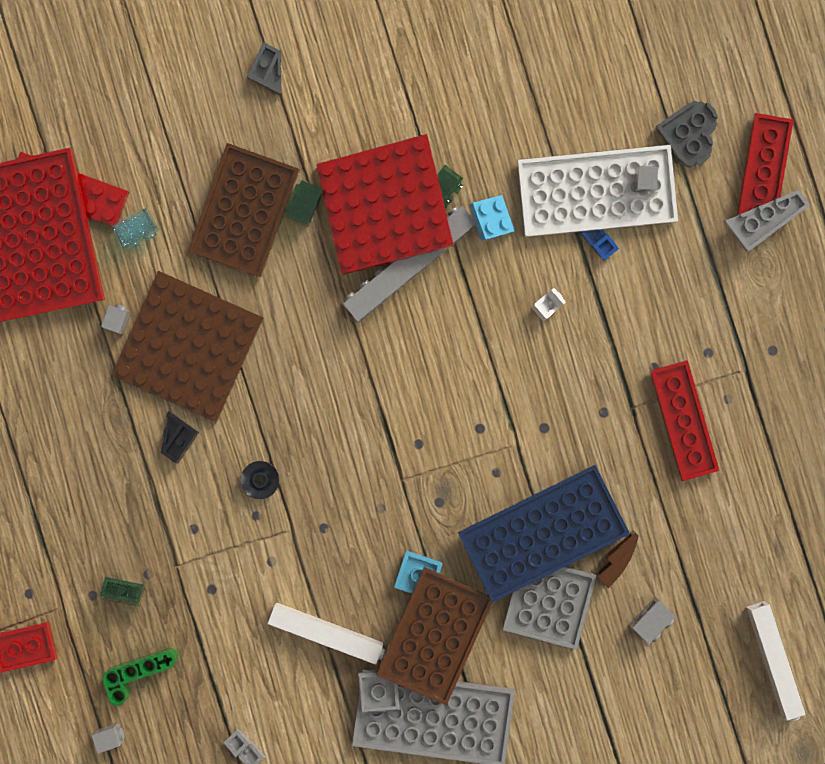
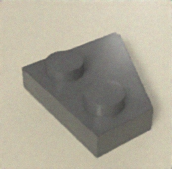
M263 42L247 78L279 95L282 92L281 51Z

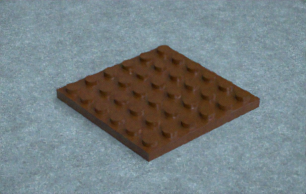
M158 271L112 376L214 422H218L264 318Z

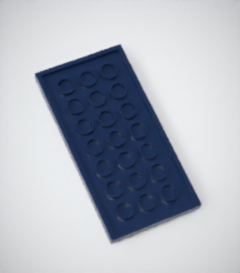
M593 465L459 531L458 534L493 603L630 535V532L596 465Z

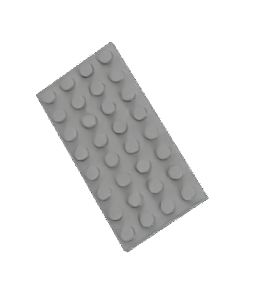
M363 668L362 673L375 672L377 670ZM457 681L449 702L445 705L398 685L400 710L361 713L359 693L352 746L480 764H505L515 693L513 688Z

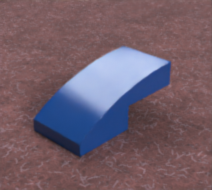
M603 229L580 231L581 235L603 261L619 249L609 234H606Z

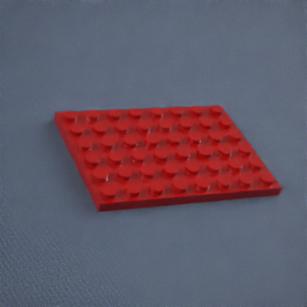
M72 148L1 162L0 322L104 301V292Z

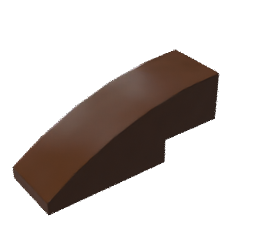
M634 531L605 555L609 562L596 573L597 577L607 588L620 577L632 558L639 537Z

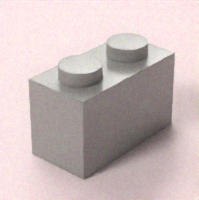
M655 597L629 625L650 644L658 640L661 635L660 632L664 628H669L673 624V619L676 616Z

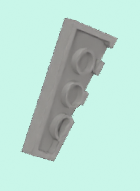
M797 190L724 221V223L743 249L749 252L809 207L810 204L802 193Z

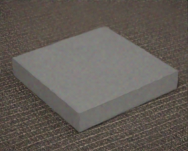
M377 671L358 673L361 713L400 710L398 684L376 675Z

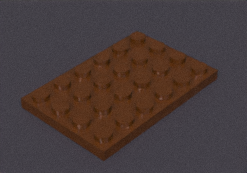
M227 143L188 251L262 277L300 169Z
M423 567L376 675L447 705L492 604L489 596L427 567Z

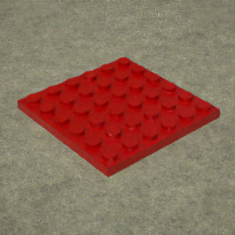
M427 134L316 164L342 275L454 246Z

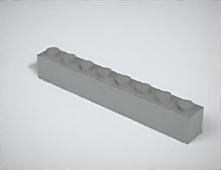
M463 206L459 209L455 207L448 213L449 226L455 244L476 225L474 219ZM449 248L389 263L390 266L385 270L382 267L374 274L375 278L373 280L363 282L359 286L360 290L357 293L351 292L344 298L346 301L343 303L344 306L359 323Z

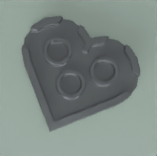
M693 101L662 121L655 128L666 144L671 145L672 153L686 167L698 166L711 156L713 141L710 135L716 129L718 115L709 103Z

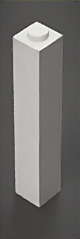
M763 601L748 606L746 609L781 716L787 721L799 720L800 716L806 714L770 604Z
M277 602L268 621L269 625L373 664H377L378 659L382 660L385 652L383 642Z

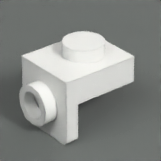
M553 288L531 308L542 321H545L557 309L563 306L566 301Z

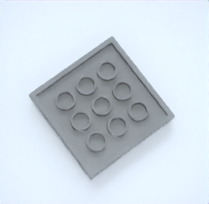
M565 566L513 592L502 629L577 650L597 575Z

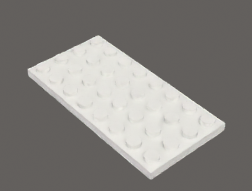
M671 145L517 161L525 237L678 222ZM638 166L658 167L657 190L651 193L650 196H641L639 192H634L635 169Z

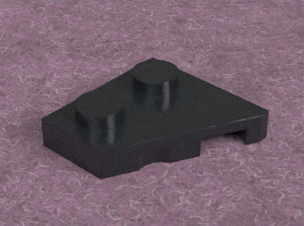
M168 411L161 453L178 464L199 434V431L174 413Z

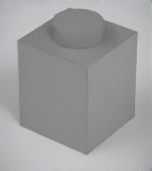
M638 166L635 169L634 192H639L641 196H650L651 193L657 190L658 167Z
M116 304L114 307L109 305L101 327L124 334L131 313L126 311L127 307Z
M118 723L98 729L91 735L98 754L119 747L125 738L124 731L119 727Z

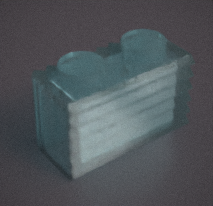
M146 208L112 226L122 247L129 248L130 250L140 245L139 242L143 239L150 240L157 235L156 232L159 231L156 222Z

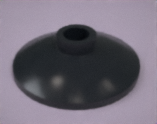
M255 461L243 470L241 485L248 496L254 499H265L276 492L279 486V474L272 464L265 461ZM259 476L264 477L263 483L258 482Z

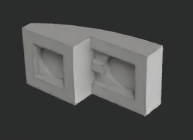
M239 729L223 742L235 757H239L244 764H259L266 758L258 747Z

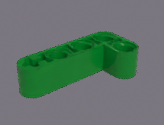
M167 648L109 668L104 673L102 679L110 703L120 706L130 696L128 682L172 668L179 657L177 651L173 648ZM166 655H167L168 658H170V657L172 658L171 661H169V659H167V660H164V661H162V662L160 663V661L163 660V659L166 657ZM146 661L153 662L154 668H148ZM128 667H133L136 674H130ZM110 673H115L117 680H112ZM116 691H120L123 694V698H118Z

